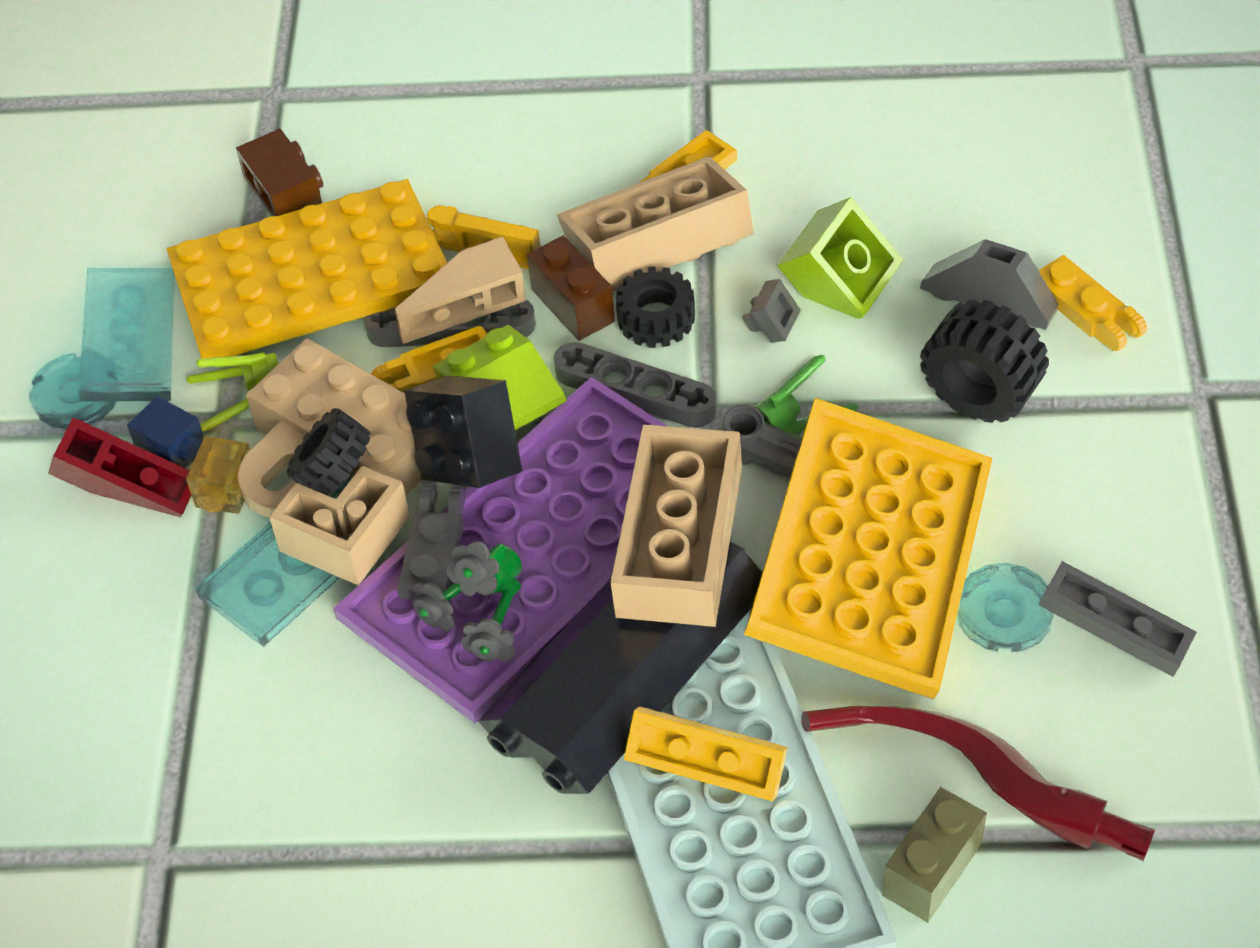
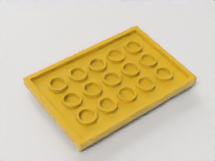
M408 179L388 182L377 188L359 193H350L342 198L318 205H308L297 211L279 216H270L255 223L237 228H228L217 234L196 240H186L178 245L166 248L201 358L235 356L395 308L447 264Z
M815 398L808 415L744 635L934 700L941 687L993 458Z

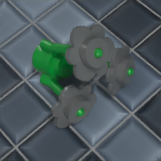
M479 541L472 542L467 547L459 545L453 549L452 557L454 560L447 566V575L454 584L441 592L439 587L432 582H428L425 585L421 582L416 583L413 586L415 595L412 597L415 612L424 623L436 628L439 626L444 631H449L454 627V620L451 616L453 607L449 600L460 592L468 596L476 592L482 595L501 592L502 596L492 619H481L478 624L475 622L466 623L463 629L465 635L461 640V644L465 650L474 653L486 662H492L496 658L502 661H509L515 654V649L512 646L514 635L509 631L502 630L501 625L512 598L521 589V584L516 580L522 571L521 560L515 551L501 543L493 546L490 550H488L484 543Z

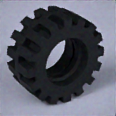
M648 267V272L646 273L639 269L634 271V278L630 276L625 277L623 285H619L617 288L616 296L619 329L623 330V335L628 340L633 337L634 344L641 346L643 342H647L648 348H656V343H662L663 347L670 346V340L672 339L677 343L683 340V333L689 334L695 321L694 291L691 288L690 281L688 279L683 280V274L678 271L672 275L670 268L663 267L662 271H656V267ZM650 303H663L670 306L662 311L654 312L642 309L643 306Z
M339 408L331 409L330 413L326 412L320 421L317 420L314 423L312 430L305 434L302 438V443L296 447L295 455L290 458L288 463L290 466L287 468V476L302 486L329 496L331 491L335 492L340 487L342 481L348 479L351 470L355 469L360 461L358 460L364 455L367 449L365 446L370 441V431Z

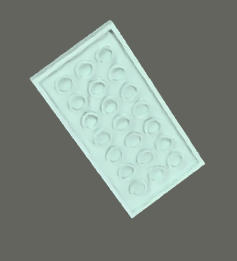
M749 611L661 712L787 746L788 749L777 797L770 801L624 760L625 753L607 773L666 947L897 948V938L811 732H805L802 727L801 716L803 712L775 645L744 635L750 615Z

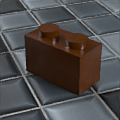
M281 128L236 147L244 179L271 216L283 215L300 210L308 205L322 203L319 189L324 187V183L318 169L314 164L307 165L304 153L296 140L290 142Z
M564 235L527 254L531 290L578 341L615 322L612 286Z

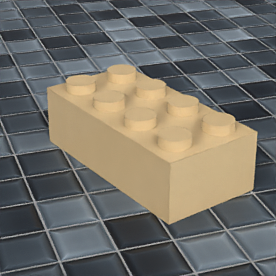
M643 424L610 582L616 618L716 627L742 472L740 432Z

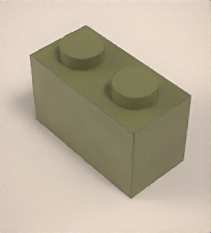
M940 786L886 863L882 896L929 923L982 845L987 812Z

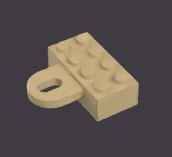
M308 338L300 343L246 394L255 427L265 436L243 458L238 471V482L246 504L253 511L264 517L269 518L296 482L291 480L283 489L278 491L266 490V487L285 468L290 466L288 463L290 458L295 455L296 447L302 443V438L305 434L312 430L314 423L317 420L320 421L326 412L330 413L331 409L339 408L370 431V441L365 446L367 449L364 455L359 458V464L355 469L351 470L348 479L342 481L340 485L343 482L348 484L361 466L403 482L405 496L421 481L420 471L415 461L416 449L412 429L406 416L407 404L405 393Z

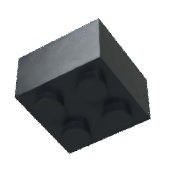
M447 375L404 390L407 404L406 416L412 429L416 449L415 461L420 471L421 480L481 488L523 471L506 380Z

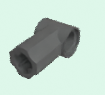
M736 405L727 410L723 417L722 431L740 432L742 465L754 462L790 478L802 438L764 422V416L753 406Z

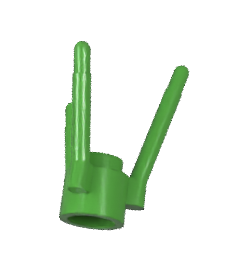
M824 355L814 356L782 387L754 406L764 416V422L794 435L805 429L808 418L800 421L796 420V416L801 413V409L791 393L826 361ZM856 403L842 406L853 411L858 409Z

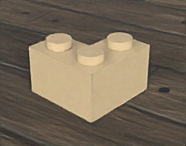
M361 466L337 499L295 483L269 518L280 552L359 586L410 518L403 482Z

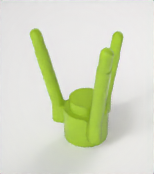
M264 352L246 356L200 358L196 362L198 367H239L189 375L186 381L189 384L243 376L246 390L249 391L279 363L275 352L266 355ZM247 398L201 423L202 432L210 430L250 408Z

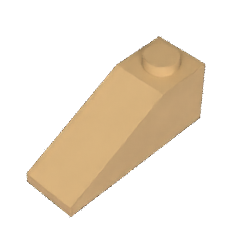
M500 237L462 250L395 308L399 335L403 344L526 301L522 270L504 238Z

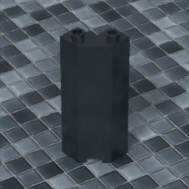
M730 541L716 627L616 618L610 578L478 720L488 732L487 740L489 744L505 757H533L544 770L542 772L544 780L557 792L562 794H589L626 752L634 710L640 706L661 712L751 610L762 571L742 547Z

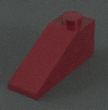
M74 417L52 457L48 474L89 493L180 518L201 477L199 474Z

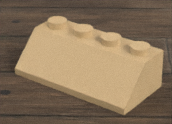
M710 156L557 214L566 238L612 286V291H616L619 285H623L625 277L630 276L634 278V271L641 269L643 273L648 272V267H656V271H662L663 267L669 268L684 261L696 260L704 253L720 247L734 245L740 239L754 234L747 189Z

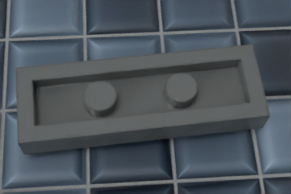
M1064 561L1061 562L1038 604L1042 608L1174 677L1197 633V631Z

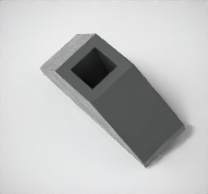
M987 239L935 263L920 285V289L931 292L936 298L944 301L955 300L965 304L967 300L976 299L980 303L983 300L993 301L999 307L1004 305L1010 308L1011 312L1015 315H1021L1025 318L1030 328L1046 330L1059 305L1027 252Z

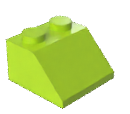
M849 197L817 210L777 264V267L804 298L860 319L869 311L903 262V259L853 198Z
M510 325L490 331L483 339L466 348L453 351L446 359L433 365L437 379L450 375L506 380L515 430L567 401L564 392L532 342Z

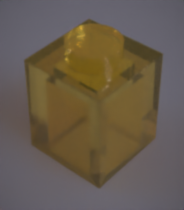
M204 436L186 478L196 508H202L212 513L221 511L235 514L240 513L245 500L238 482V471L243 458L250 451L247 442Z

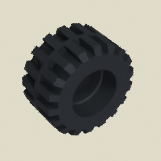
M976 299L967 300L965 304L961 302L956 304L948 312L924 345L920 354L922 359L920 367L921 371L927 375L925 380L929 387L934 388L935 394L941 400H945L950 405L949 407L955 411H961L965 413L966 417L974 420L980 418L988 423H993L995 420L1005 422L1010 417L1014 418L1020 413L1047 373L1046 369L1049 366V358L1045 355L1048 350L1045 343L1039 341L1040 334L1037 330L1030 328L1027 324L1028 321L1021 315H1015L1011 312L1010 308L1004 305L1001 307L996 306L993 301L983 300L980 303Z

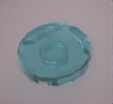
M75 353L62 355L45 364L35 374L32 380L33 388L31 393L29 391V400L39 419L53 428L67 429L73 417L89 425L102 420L115 407L120 396L119 380L109 361L96 354L86 353L87 357H76Z
M1010 563L985 565L971 572L965 579L957 612L958 624L970 640L985 649L997 652L999 648H1012L1011 652L1025 651L1039 644L1051 630L1054 613L1038 605L1048 585L1040 575L1024 566Z

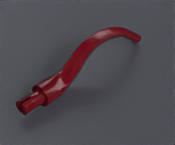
M847 706L804 711L801 716V723L805 732L852 727L862 724H883L914 730L947 742L963 753L992 791L1039 826L1064 840L1086 849H1090L1093 841H1096L1144 862L1156 830L1105 811L1107 800L1080 790L1057 786L1047 781L1028 760L1001 737L983 727L938 712L897 706Z

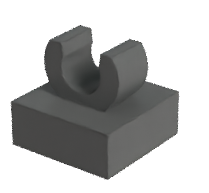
M780 279L765 281L759 295L751 299L752 308L750 314H743L742 319L750 331L763 330L771 343L786 341L801 309Z

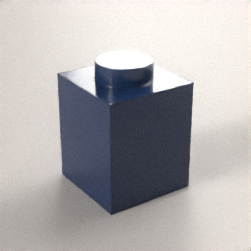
M156 396L127 424L135 446L183 468L195 462L207 447L198 418L159 396Z

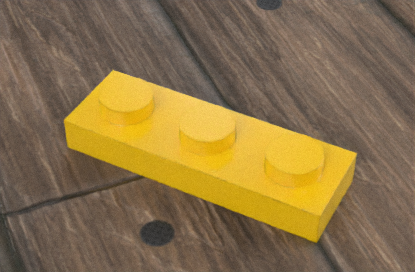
M639 706L633 713L624 760L773 801L778 794L788 747Z

